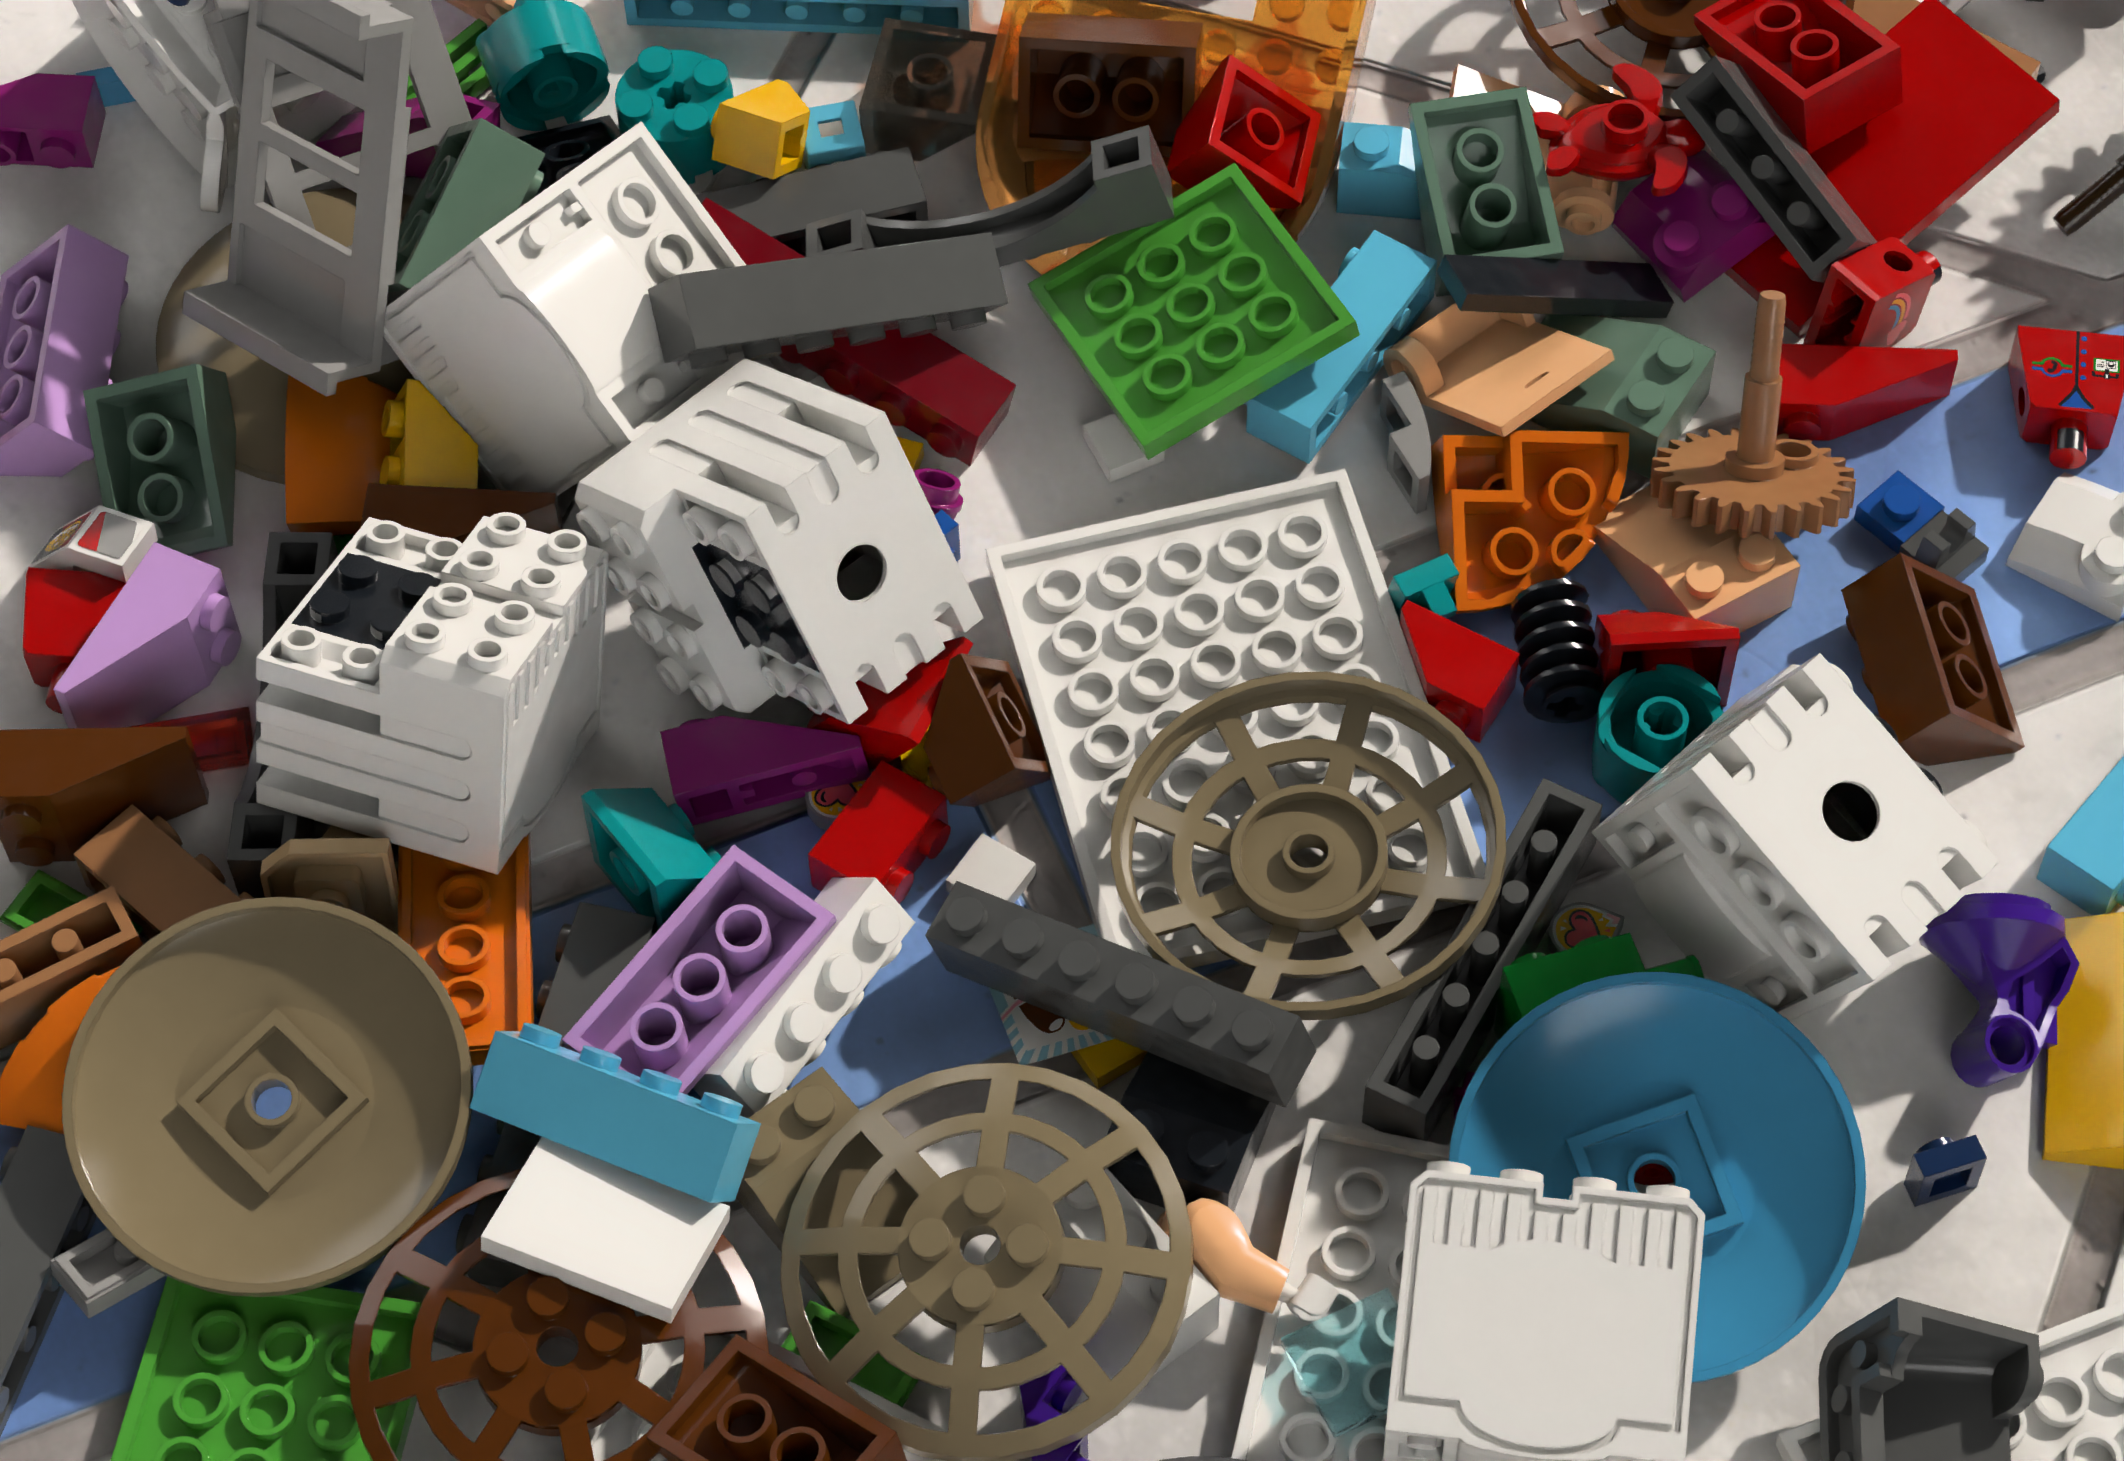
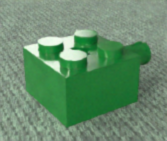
M1630 933L1611 938L1606 935L1592 936L1580 941L1574 948L1549 955L1541 952L1529 953L1517 958L1509 966L1502 968L1494 1032L1499 1040L1516 1022L1540 1004L1580 984L1607 976L1634 972H1669L1704 978V974L1695 955H1689L1684 959L1645 969Z

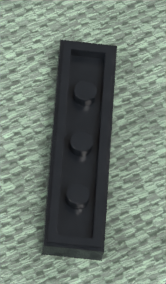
M1445 254L1437 270L1460 311L1667 318L1674 304L1672 297L1650 263Z

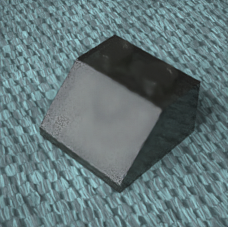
M885 18L859 106L860 126L866 153L891 151L909 146L913 161L920 162L975 134L998 53L1000 35Z

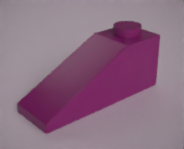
M723 715L710 719L698 718L688 720L679 727L660 731L676 804L687 815L692 826L805 797V792L864 781L871 775L860 737L857 735Z

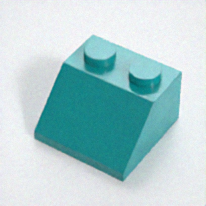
M653 788L591 789L581 795L595 863L637 914L656 917L659 930L722 857L712 847L704 851L693 838L695 831L684 811L676 803L667 806Z

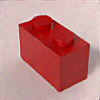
M882 760L808 853L812 887L822 891L832 877H876L900 904L909 893L914 881V873L926 857L934 859L938 856L947 843L951 827L948 825L946 796Z

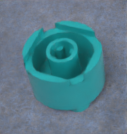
M516 0L514 9L500 16L476 39L479 57L496 102L500 104V110L504 119L514 127L528 131L548 130L545 121L564 116L567 124L577 122L597 109L608 95L610 89L608 72L610 73L606 58L588 14L584 9L572 2L565 0Z
M652 46L644 49L638 55L637 62L630 66L622 75L616 88L615 104L621 135L642 121L688 185L696 183L695 176L712 170L713 175L720 172L727 165L711 160L714 138L711 135V123L716 110L719 108V103L734 97L727 66L718 59H713L694 51L668 50L663 46Z
M1657 664L1656 670L1636 673L1635 668L1622 673L1614 679L1603 693L1598 708L1591 754L1592 776L1596 783L1623 804L1724 713L1720 705L1721 698L1715 687L1696 672L1673 664Z

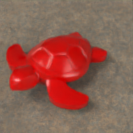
M1622 63L1612 67V80L1628 99L1592 105L1577 112L1568 120L1550 111H1539L1533 114L1538 137L1550 140L1546 162V174L1548 176L1561 177L1572 171L1601 181L1624 182L1654 173L1651 193L1657 197L1670 195L1679 189L1687 177V157L1696 155L1706 145V142L1689 120L1662 121L1658 117L1663 102L1661 83L1653 74L1634 64Z

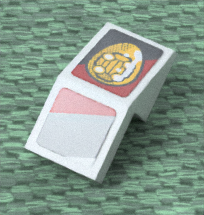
M99 505L56 529L28 567L95 572L126 583L153 543L158 541L155 525L152 522Z

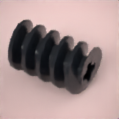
M1559 578L1531 585L1517 595L1512 602L1510 610L1511 619L1515 625L1513 636L1518 646L1517 652L1520 653L1519 665L1521 670L1519 677L1524 688L1523 704L1527 712L1535 718L1550 723H1574L1596 716L1603 695L1598 690L1602 684V676L1598 669L1595 668L1597 667L1599 656L1595 648L1592 647L1596 639L1595 632L1589 626L1592 619V611L1586 605L1589 594L1585 586L1574 580Z

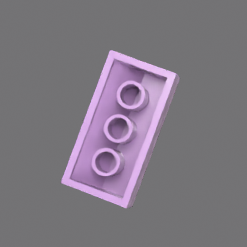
M69 224L1 275L0 476L63 477L84 461H90L94 458L83 391L113 384L109 375L112 356L119 345L121 337L117 325L120 307L128 293V283L125 281L129 255Z
M733 844L562 1039L564 1047L580 1054L583 1046H590L610 1052L622 1058L619 1069L641 1077L643 1069H650L670 1075L682 1081L679 1092L687 1095L836 923V916Z

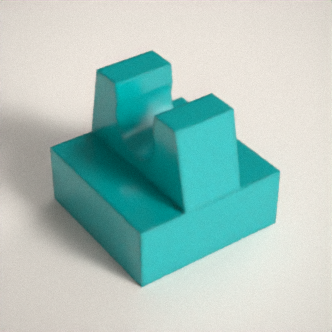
M1448 553L1393 576L1388 592L1399 621L1401 608L1407 600L1445 618L1456 614L1457 608L1450 593L1460 573Z

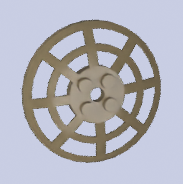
M1288 672L1251 679L1216 692L1185 710L1154 737L1135 761L1119 793L1111 824L1110 858L1118 900L1132 931L1152 958L1207 979L1185 966L1170 953L1158 937L1194 926L1201 936L1222 954L1246 967L1254 969L1242 994L1298 1015L1301 1020H1330L1367 1013L1402 1000L1437 979L1464 955L1486 925L1500 894L1506 865V820L1497 784L1482 755L1461 729L1433 706L1400 688L1366 677L1334 672ZM1291 703L1346 705L1336 741L1328 739H1295L1269 744L1257 749L1240 716L1259 709ZM1371 712L1390 717L1420 733L1445 753L1455 767L1422 788L1416 779L1397 763L1373 750L1362 747ZM1217 728L1233 761L1221 767L1202 784L1188 802L1184 812L1147 798L1154 783L1172 760L1196 739ZM1293 762H1329L1323 785L1299 784L1280 789L1269 771L1271 767ZM1355 769L1365 771L1385 782L1403 798V801L1376 815L1365 802L1348 792ZM1244 780L1256 803L1241 817L1235 830L1204 821L1206 815L1216 802L1232 787ZM1469 788L1479 805L1486 832V868L1483 879L1445 876L1447 870V841L1437 810ZM1137 822L1174 837L1172 845V874L1177 896L1180 900L1179 904L1144 913L1138 900L1132 871L1133 838ZM1419 822L1427 847L1426 874L1388 868L1387 840ZM1194 845L1230 856L1234 884L1199 897L1192 873ZM1303 848H1317L1327 855L1326 860L1322 864L1312 868L1298 866L1292 861L1293 855ZM1380 893L1416 899L1415 904L1403 920L1377 941L1360 918L1372 906ZM1437 902L1475 904L1467 923L1453 942L1428 964L1404 977L1388 957V955L1397 951L1419 931L1433 912ZM1248 907L1255 915L1273 926L1264 949L1260 952L1234 939L1214 919ZM1336 929L1351 953L1344 956L1323 960L1289 959L1299 932H1321ZM1363 968L1379 988L1363 995L1331 1001L1286 1002L1271 999L1281 976L1289 978H1326L1351 973Z
M1014 1063L968 1064L932 1072L893 1088L861 1109L831 1137L808 1169L791 1205L782 1241L780 1284L787 1323L801 1358L818 1384L896 1431L903 1450L925 1458L943 1461H1015L1046 1454L1085 1437L1116 1416L1147 1386L1170 1352L1186 1314L1193 1280V1234L1186 1200L1168 1157L1147 1128L1118 1101L1084 1081L1047 1068ZM991 1080L985 1113H969L942 1119L913 1132L906 1138L884 1117L885 1114L900 1104L933 1090L971 1081ZM1022 1081L1042 1084L1073 1095L1102 1112L1118 1129L1085 1149L1075 1139L1052 1125L1027 1116L1013 1114L1019 1083ZM862 1133L882 1157L871 1167L856 1188L845 1212L842 1227L804 1229L808 1209L822 1178L840 1153ZM969 1133H981L976 1167L960 1169L940 1178L919 1154L923 1149L945 1139ZM1010 1134L1019 1135L1042 1143L1062 1155L1067 1161L1040 1181L1034 1183L1017 1172L1005 1169ZM1137 1149L1149 1164L1163 1197L1169 1225V1252L1127 1245V1229L1122 1205L1110 1178L1104 1171ZM897 1171L918 1195L908 1209L901 1227H863L865 1217L875 1196L887 1179ZM1087 1182L1101 1209L1105 1228V1241L1065 1237L1063 1226L1054 1205ZM978 1235H992L1000 1240L999 1253L989 1263L975 1265L969 1263L963 1257L967 1243ZM859 1255H898L900 1272L907 1287L875 1315L869 1306L862 1288ZM838 1256V1272L842 1294L850 1315L860 1330L830 1361L818 1345L805 1313L799 1279L800 1258ZM1065 1266L1102 1270L1090 1302L1078 1319L1068 1328L1048 1303L1061 1281ZM1124 1273L1166 1280L1162 1302L1148 1334L1129 1362L1110 1380L1084 1346L1096 1335L1111 1313L1122 1287ZM924 1311L934 1321L956 1330L953 1365L942 1364L920 1356L899 1343L894 1337ZM1026 1321L1046 1345L1040 1351L1018 1361L993 1367H982L984 1334L1004 1331ZM879 1353L888 1363L910 1377L936 1387L951 1389L948 1432L925 1429L891 1416L859 1395L848 1383ZM1062 1365L1088 1397V1399L1072 1410L1038 1425L999 1434H977L980 1391H996L1023 1385L1049 1374Z

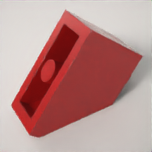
M1407 600L1401 608L1400 625L1428 704L1458 726L1466 737L1480 743L1515 688L1520 653Z

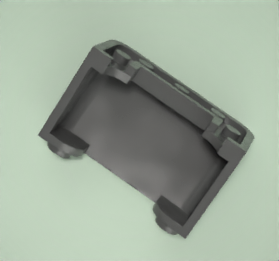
M1896 1297L1837 1333L1828 1342L1823 1351L1818 1376L1821 1461H2011L2009 1419L2021 1413L2030 1403L2037 1399L2044 1383V1372L2040 1364L2039 1335Z

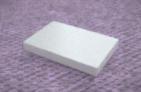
M541 1137L481 1235V1251L540 1274L556 1277L566 1284L671 1324L729 1223L730 1206L720 1202L709 1203Z

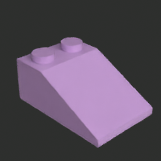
M153 543L53 688L68 728L143 727L209 686L221 667L228 666L234 660L240 648L241 634L220 568L159 543Z

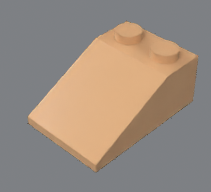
M1651 486L1620 500L1616 508L1608 514L1606 520L1594 526L1598 532L1594 541L1649 612H1664L1738 627L1739 633H1742L1792 606L1801 565L1776 534L1773 540H1768L1761 532H1752L1748 538H1741L1738 530L1729 529L1722 534H1716L1715 525L1712 524L1695 528L1691 526L1692 517L1675 519L1672 517L1673 509L1659 508V498L1651 497Z

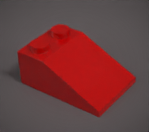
M1720 0L1693 15L1694 25L1717 56L1740 64L1809 154L1903 102L1900 46L1839 0Z

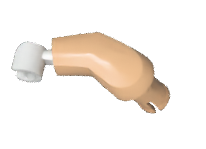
M1205 1198L1188 1203L1187 1210L1193 1234V1264L1220 1293V1297L1273 1314L1277 1302L1281 1301L1287 1304L1289 1310L1296 1317L1307 1323L1317 1322L1325 1316L1338 1295V1290L1335 1286L1319 1275L1308 1273L1297 1289L1285 1282L1289 1269L1252 1246L1242 1223L1228 1206ZM1164 1211L1160 1215L1157 1224L1169 1236V1225L1166 1211Z

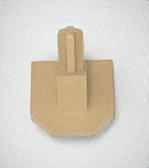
M331 825L321 839H290L262 860L260 878L265 898L292 897L328 902L373 919L398 935L399 885L390 838H373Z

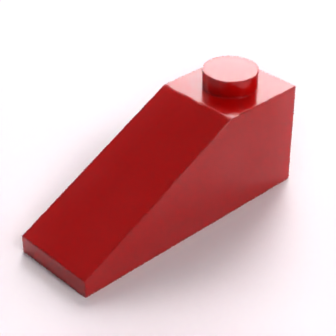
M1782 344L1779 374L1783 378L1777 436L1787 433L1789 434V439L1830 441L1949 396L1958 363V350Z

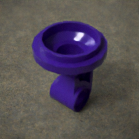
M1974 893L1964 895L1946 913L1934 918L1926 926L1928 930L1919 938L1920 944L1946 963L1980 1005L1976 1015L1952 1043L1951 1062L1959 1078L1966 1084L1977 1088L1988 1087L2027 1070L2032 1066L2042 1048L2048 1049L2057 1045V1007L2069 992L2080 964L2066 939L2064 916L2051 910L2050 904L2038 898L2009 893ZM1991 1045L1993 1046V1048H1994L1995 1051H1996L1997 1058L1995 1057V1055L1993 1054V1052H1992V1050H1991Z

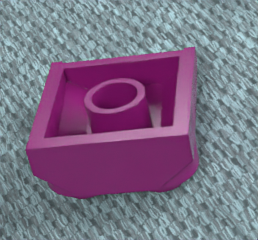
M1705 150L1687 157V177L1675 193L1660 197L1653 196L1651 193L1654 179L1653 173L1629 192L1615 213L1612 227L1646 263L1651 264L1658 276L1684 303L1775 235V232L1729 172Z

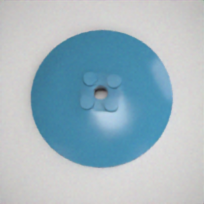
M1634 972L1607 976L1559 993L1535 1007L1516 1022L1496 1042L1479 1065L1458 1109L1450 1142L1448 1161L1468 1165L1471 1168L1470 1175L1499 1178L1500 1171L1504 1169L1535 1171L1544 1176L1543 1197L1569 1200V1195L1572 1194L1573 1179L1577 1177L1609 1179L1617 1183V1191L1639 1193L1634 1184V1175L1640 1167L1646 1164L1662 1165L1671 1173L1674 1186L1688 1189L1690 1191V1198L1705 1214L1692 1384L1731 1375L1754 1365L1779 1350L1798 1335L1821 1311L1841 1281L1856 1247L1864 1215L1866 1171L1861 1135L1852 1106L1840 1081L1826 1059L1800 1030L1767 1004L1738 989L1693 975L1669 972Z

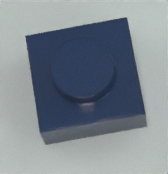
M1973 1135L1957 1141H1953L1950 1137L1938 1138L1926 1143L1913 1154L1904 1186L1914 1207L1977 1187L1987 1160V1156L1977 1136Z

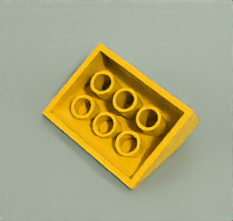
M2124 912L2065 918L2066 939L2080 964L2069 992L2057 1007V1045L2046 1049L2042 1160L2124 1170Z

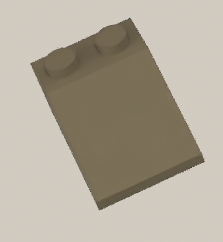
M823 1067L817 1069L748 1118L761 1123L736 1199L781 1252L791 1205L808 1169L831 1137L860 1111ZM862 1133L840 1153L822 1178L808 1209L804 1229L842 1227L845 1212L856 1188L871 1167L882 1157ZM897 1171L887 1179L875 1196L865 1217L863 1227H901L908 1209L918 1195ZM859 1255L862 1288L868 1302L903 1278L899 1268L898 1255ZM838 1256L800 1258L799 1274L828 1309L846 1318L849 1317L850 1312L841 1290Z

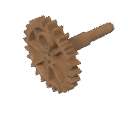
M1766 290L1762 291L1759 295L1754 325L1755 330L1753 333L1750 371L1745 374L1739 429L1732 428L1730 435H1723L1716 430L1708 429L1706 438L1693 433H1687L1685 442L1671 439L1669 440L1668 448L1659 447L1657 449V457L1652 458L1651 497L1659 498V508L1673 509L1672 517L1675 519L1692 517L1691 526L1695 528L1712 524L1715 525L1716 534H1722L1729 529L1738 530L1741 538H1748L1752 532H1761L1768 540L1774 539L1775 532H1783L1792 538H1799L1800 529L1820 534L1822 525L1837 527L1839 518L1847 519L1850 508H1853L1856 479H1853L1854 469L1845 467L1846 459L1844 457H1831L1832 449L1817 448L1812 444V440L1789 439V434L1787 433L1777 436L1783 378L1779 374L1786 312V296L1780 291Z

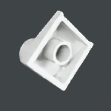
M2064 472L2053 481L2026 522L2007 559L2006 566L2118 622L2124 613V492L2119 493Z

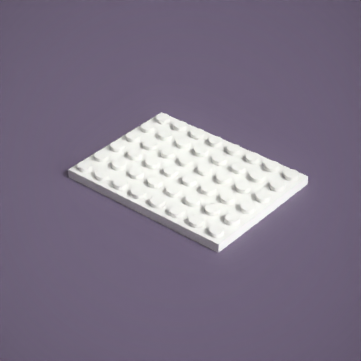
M1346 469L985 549L989 574L1027 701L1039 731L1045 758L1051 770L1050 778L1097 935L1151 958L1152 956L1132 931L1118 900L1110 858L1111 824L1119 793L1135 761L1161 730L1185 710L1216 692L1251 679L1288 672H1334L1366 677L1400 688L1428 703ZM1291 703L1259 709L1240 717L1257 749L1269 744L1295 739H1328L1336 741L1346 705ZM1371 712L1362 747L1373 750L1397 763L1414 777L1422 788L1451 769L1446 754L1423 735L1390 717ZM1217 728L1196 739L1175 757L1154 783L1147 798L1184 812L1188 802L1202 784L1221 767L1233 761ZM1293 762L1271 767L1269 771L1280 789L1299 784L1323 785L1329 762ZM1355 769L1348 792L1365 802L1376 815L1403 801V798L1385 782L1365 771ZM1243 780L1224 794L1206 815L1204 821L1235 830L1241 817L1256 803L1245 781ZM1461 795L1437 810L1447 841V870L1445 876L1483 879L1486 866ZM1137 822L1133 838L1132 871L1138 900L1144 913L1179 904L1180 900L1177 896L1172 874V845L1174 837ZM1419 822L1387 840L1388 868L1426 874L1427 847L1423 830ZM1194 845L1192 873L1199 897L1233 885L1230 856ZM1303 848L1293 855L1292 861L1298 866L1312 868L1322 864L1326 860L1327 855L1317 848ZM1380 893L1376 901L1360 918L1367 927L1403 919L1415 904L1416 899ZM1437 902L1433 912L1466 903ZM1248 907L1214 919L1234 939L1260 952L1263 951L1273 926L1255 915ZM1194 926L1158 936L1170 953L1190 969L1231 959L1203 938ZM1336 929L1321 932H1299L1295 944L1336 935L1338 932Z

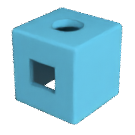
M853 100L809 108L810 117L803 157L806 170L821 164H832L837 161H847L866 156L863 134ZM841 120L844 134L821 137L818 124Z

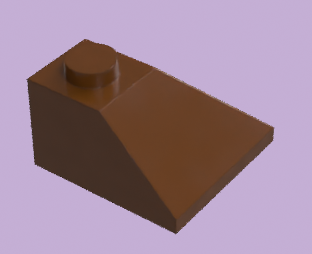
M962 653L951 658L923 746L931 763L927 772L934 789L945 795L950 805L976 807L1051 780V770L1045 758L1034 715L1008 661Z

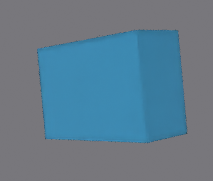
M112 67L76 73V75L95 76L104 107L136 101Z

